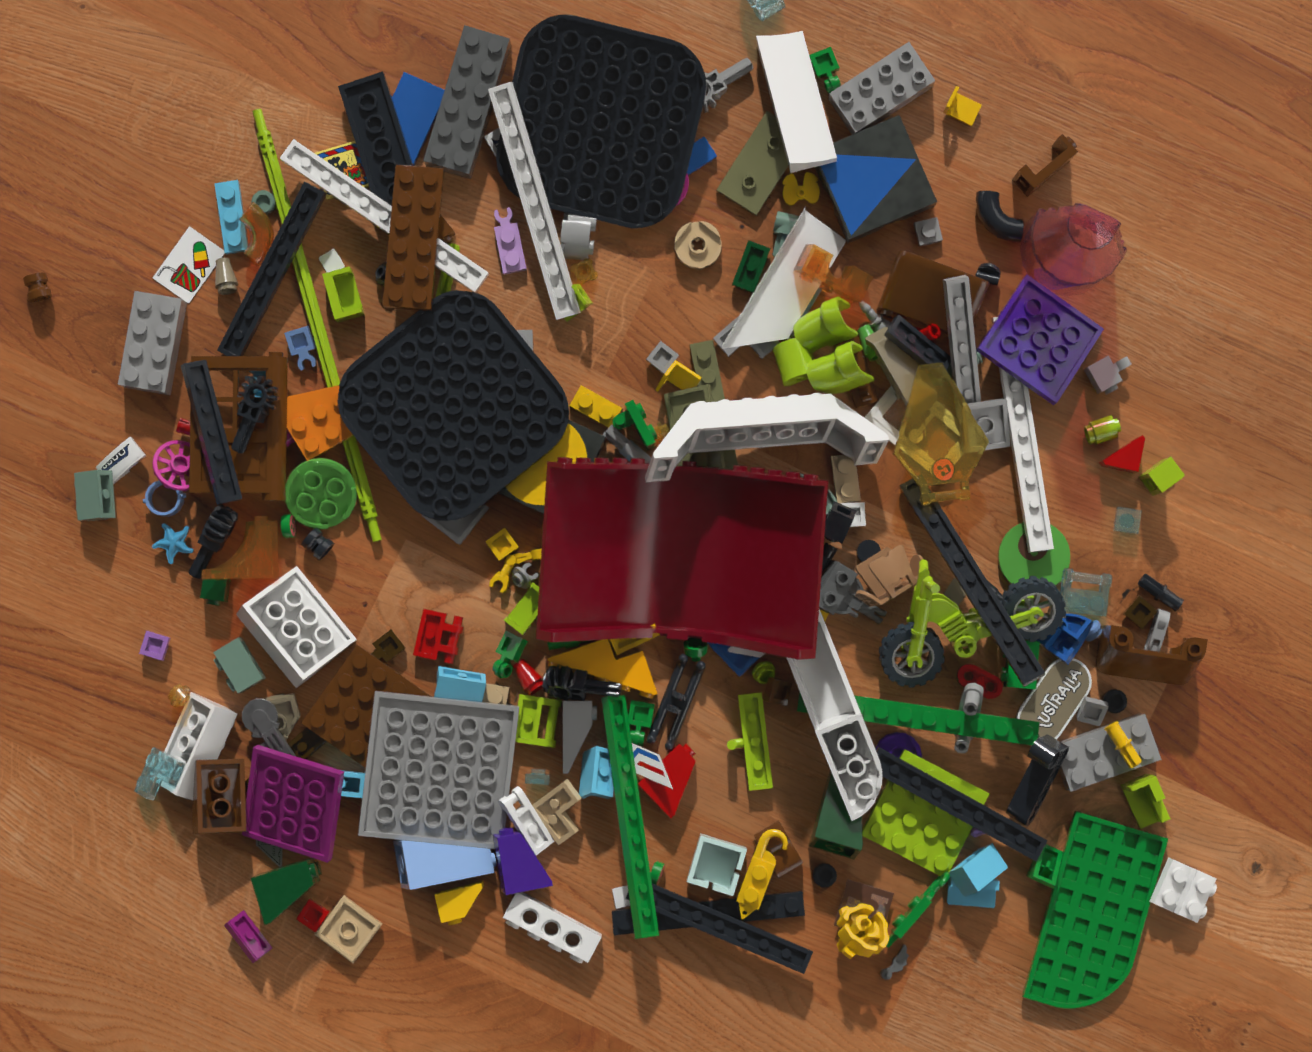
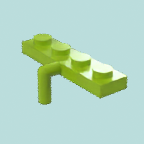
M762 692L738 695L743 738L730 739L727 742V747L730 750L744 748L749 791L773 788Z

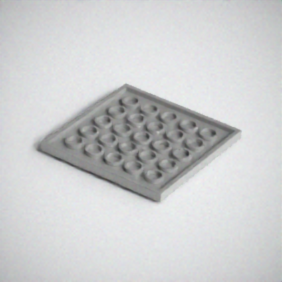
M375 691L358 836L495 849L493 835L499 834V830L504 829L507 813L501 808L498 801L504 796H509L519 706Z

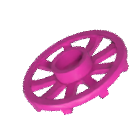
M174 440L166 442L157 449L153 456L154 476L168 489L189 490V485H186L184 474L189 476L190 455L187 457L183 455L184 445L190 447V443L186 441ZM180 444L178 455L173 454L169 447L170 445ZM165 449L171 460L160 457V452ZM157 461L167 464L169 467L158 470ZM171 471V477L168 481L165 480L161 474ZM176 475L180 478L181 486L172 484Z

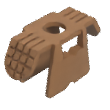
M898 545L893 549L889 547L884 548L855 567L857 573L874 596L862 590H858L855 596L869 607L884 604L917 583L919 562L923 560V557L921 555H914L909 564L903 545ZM904 577H906L907 580H905V581L902 582L901 579H903Z

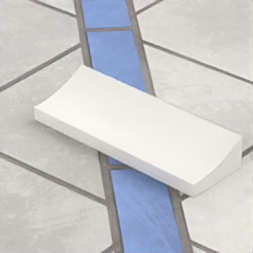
M803 31L782 35L756 36L757 48L790 173L837 162V156Z

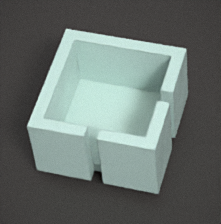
M700 833L686 879L687 882L708 888L709 882H712V890L733 896L739 879V873L734 870L735 867L741 870L747 848Z

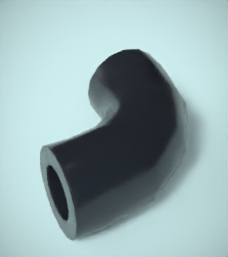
M995 191L976 192L977 212L984 227L997 238L1021 243L1024 230L1023 219L1011 218L1002 211L999 202L1000 193Z

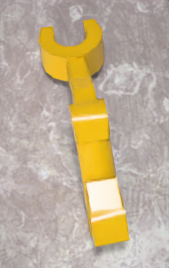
M542 548L528 553L508 555L501 571H498L493 576L489 586L494 587L496 581L500 580L503 583L500 592L505 593L509 587V575L516 563L520 564L528 560L541 559Z

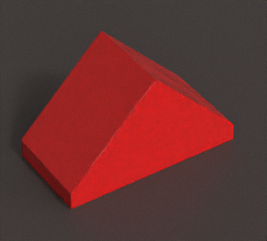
M1143 435L1137 437L1100 461L1099 464L1101 467L1129 473L1139 472L1145 437Z

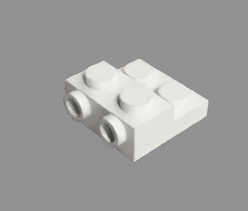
M1168 857L1149 902L1198 923L1199 918L1202 919L1207 913V906L1205 904L1208 898L1216 892V878Z

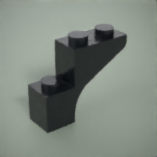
M834 501L831 509L826 514L824 537L831 542L842 544L854 520L856 510Z

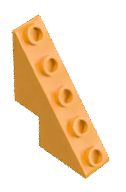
M608 639L599 640L547 658L549 661L548 666L557 667L560 664L562 666L568 665L572 669L586 670L588 674L594 676L593 680L607 682L609 680L620 683L622 690L630 692L631 688L640 690L639 695L653 699V696L658 694L643 651L616 660Z

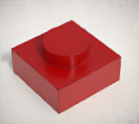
M310 898L296 920L316 933L330 911Z

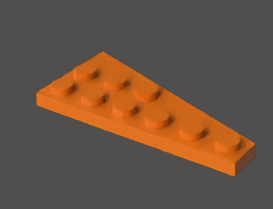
M339 385L287 397V429L307 461L317 458L353 436L339 413L337 402Z

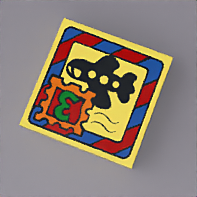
M355 141L315 153L364 188L369 187ZM326 192V193H327V195H326V199H327V200H328V199L335 198V197H333L331 194H329L328 192Z

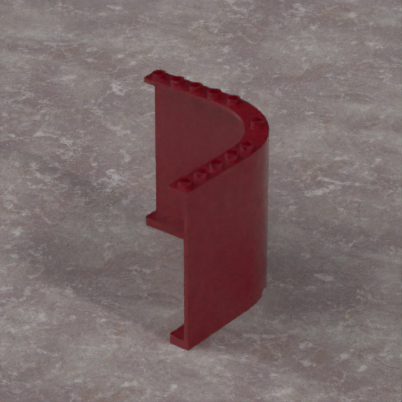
M558 457L557 462L547 461L536 639L548 642L653 638V633H659V636H666L667 639L688 640V638L702 639V642L728 645L797 660L816 658L828 481L818 480L819 475L804 474V477H800L799 472H786L785 475H782V470L768 469V473H765V468L750 467V471H747L748 466L733 465V469L696 466V461H682V465H677L673 469L670 480L646 482L645 475L650 463H645V459L631 458L630 462H627L625 458H613V462H609V458H595L594 462H591V458L576 457V462H572V458Z

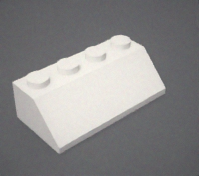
M190 692L152 780L177 796L193 800L195 760L218 759L221 750L225 746L228 734L235 723L237 713Z

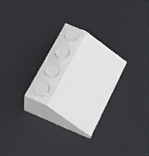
M297 566L242 605L236 614L296 688L315 675L357 640Z

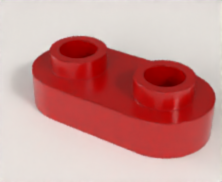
M973 664L962 665L957 670L956 678L961 686L965 687L969 683H977L983 687V697L987 699H994L1001 694L1003 685L997 676ZM967 671L972 673V679L969 681L964 678V674ZM988 682H991L994 686L992 691H987L985 688Z

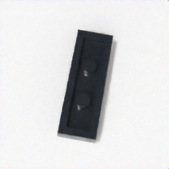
M900 315L892 320L884 336L936 378L943 377L951 363V357Z

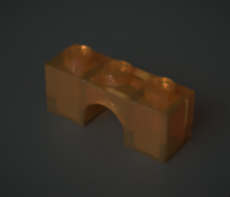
M806 244L794 267V271L800 274L799 278L809 283L814 281L820 284L819 288L830 294L835 292L840 295V298L850 304L852 302H862L873 276L855 266H845L842 274L835 278L829 268L833 254L815 244Z

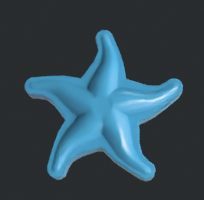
M163 523L164 539L152 545L153 549L160 547L166 550L169 564H174V557L178 552H194V549L189 548L185 543L190 530L188 526H185L182 531L175 532L171 527Z

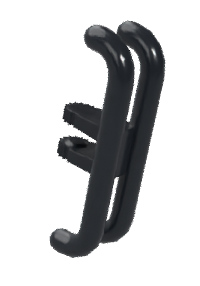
M681 654L677 660L647 737V742L654 744L667 712L670 711L677 714L665 743L667 751L674 749L706 668V664L703 661H699L695 666L685 694L677 692V686L688 661V657L685 654Z

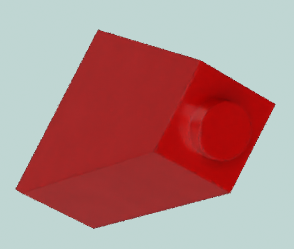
M678 743L662 759L673 789L646 777H643L638 782V785L670 818L676 813L696 762L693 758L696 753L687 744L682 746Z

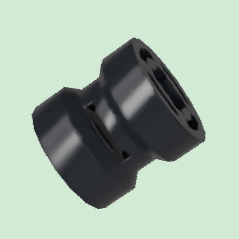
M317 527L301 543L306 550L313 552V556L318 561L335 544L331 539H326L323 536V532Z

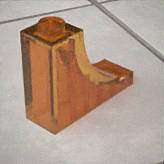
M255 516L254 521L246 522L245 534L237 552L224 564L212 569L202 570V579L279 578L278 521H269V516Z

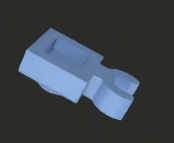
M309 326L285 332L291 355H299L297 363L299 369H305L303 365L305 359L311 361L312 367L316 366V358L309 352V350L315 349Z

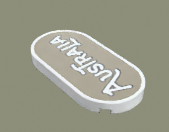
M1074 658L1069 665L1060 659L1053 661L1046 668L1045 675L1037 681L1036 689L1031 690L1020 706L1016 719L1040 722L1038 738L1048 734L1057 739L1081 706L1084 697L1090 692L1092 679L1088 668L1081 661Z

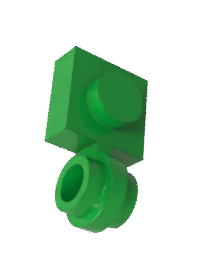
M828 47L810 54L811 64L817 79L824 76L827 77V80H824L827 93L829 94L840 87L841 82L838 76L833 77L832 73L840 69L832 48Z
M505 631L496 649V652L502 655L501 659L495 661L492 668L497 677L507 678L511 675L513 667L510 660L518 663L528 642L527 640Z
M631 700L628 719L629 725L636 726V730H631L630 732L633 744L643 746L645 732L641 731V727L651 728L655 704Z

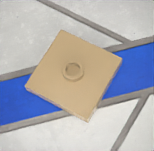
M344 895L315 933V936L354 963L383 923Z

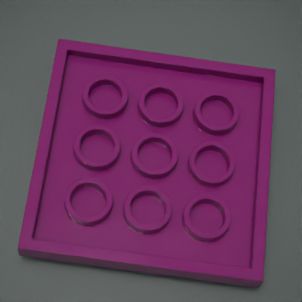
M256 745L253 747L246 798V831L242 832V835L328 863L332 860L345 771Z

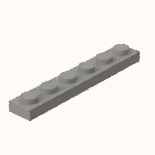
M966 275L943 279L956 416L958 419H960L959 405L981 402L969 277Z

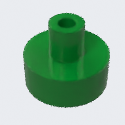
M688 638V640L684 641V654L691 657L692 661L698 662L702 656L707 654L708 643L702 642V639Z

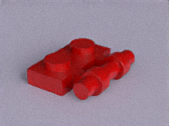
M423 608L413 655L437 660L439 651L445 652L444 662L453 664L454 657L458 655L459 651L457 644L459 635L463 633L464 627L461 626L464 617L454 615L453 623L447 624L445 623L446 613ZM444 630L450 631L448 645L441 644Z

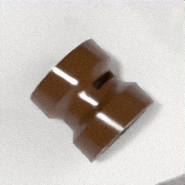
M35 273L23 278L25 286L29 288L27 293L29 302H39L52 297L51 289L46 285L48 282L47 273Z

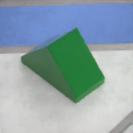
M1046 844L1037 861H1032L1026 876L1054 889L1063 851Z

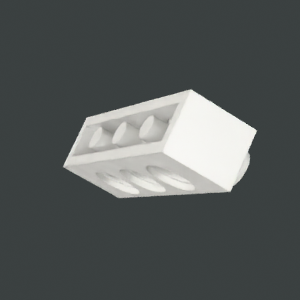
M524 892L515 893L503 918L507 919V925L515 929H519V927L524 928L528 931L527 935L538 941L542 938L548 941L550 948L561 952L562 949L569 952V957L581 964L583 960L587 963L589 962L602 937L601 933ZM526 911H534L537 915V920L533 923H528L524 919ZM548 922L556 923L558 932L555 934L547 933L545 925ZM570 933H575L579 936L580 942L577 945H570L566 941V936Z

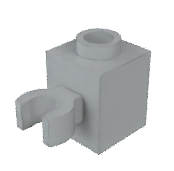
M1108 355L1088 366L1084 371L1097 394L1104 391L1107 395L1118 389L1117 383L1122 381L1118 372L1132 364L1127 356L1113 364Z

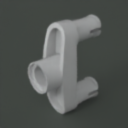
M977 683L967 684L964 688L958 710L964 711L967 715L980 713L984 694L983 687ZM955 734V750L958 753H966L973 737Z

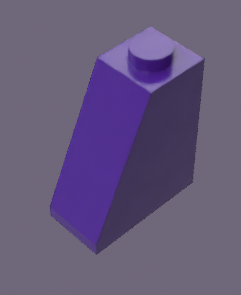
M504 828L499 830V834L493 835L501 892L509 895L553 886L552 880L521 833L516 830L513 831V828Z

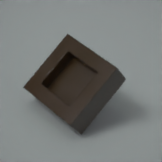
M1139 595L1122 614L1137 627L1143 629L1157 613V610Z

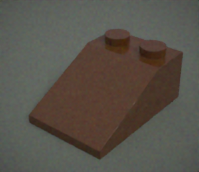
M244 759L195 760L192 804L193 834L241 833L246 831Z

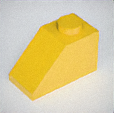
M483 881L437 892L434 896L441 923L447 922L448 926L461 923V918L467 915L484 886Z

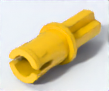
M1115 721L1104 728L1116 746L1114 749L1120 752L1128 767L1134 768L1142 762L1141 758L1130 743L1132 741L1131 738H1127L1119 722Z

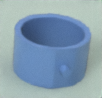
M160 481L152 483L145 493V499H143V503H146L149 510L157 515L168 517L178 513L184 504L186 493L176 490L178 497L175 507L165 513L159 512L153 506L152 495L155 489L163 484Z

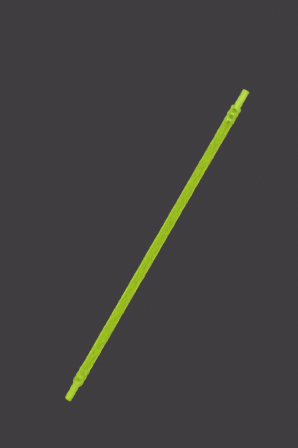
M256 109L252 111L258 130L256 135L282 225L291 208L271 132L267 130L262 109ZM301 243L292 264L327 388L340 384V379ZM353 435L342 443L351 475L356 484L363 518L367 520L372 541L377 542L382 540L376 520L378 515L357 440Z

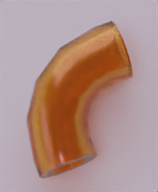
M253 201L240 216L239 220L245 224L251 235L250 243L243 254L252 263L260 267L274 241V231L269 217Z

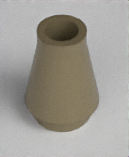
M219 258L215 261V288L218 289V293L221 295L233 294L237 291L239 284L230 264V259Z

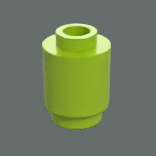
M1111 415L1091 421L1088 425L1084 426V433L1089 444L1095 443L1097 445L1118 438V433L1121 432L1118 419H1113Z

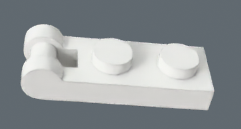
M517 786L511 791L512 794L508 797H502L498 802L533 853L538 855L552 844L554 840L523 790ZM518 801L521 806L515 809L513 804Z

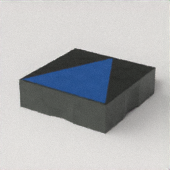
M900 115L834 142L837 162L815 167L821 184L832 201L835 216L847 243L879 231L889 223L905 220L933 208L937 203V199Z

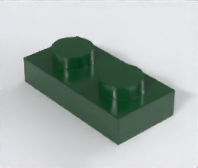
M748 240L732 286L753 294L771 248Z

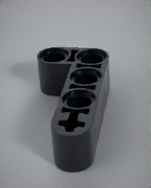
M1048 734L1038 738L1033 743L1028 752V757L1032 760L1006 810L1007 815L1025 826H1029L1032 823L1069 751L1067 745Z

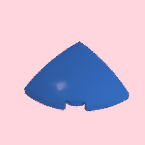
M1070 613L1066 614V618L1062 619L1063 624L1056 629L1057 632L1055 634L1046 636L1047 639L1045 640L1036 639V641L1040 642L1041 646L1067 665H1069L1081 648L1093 625V621L1087 617Z

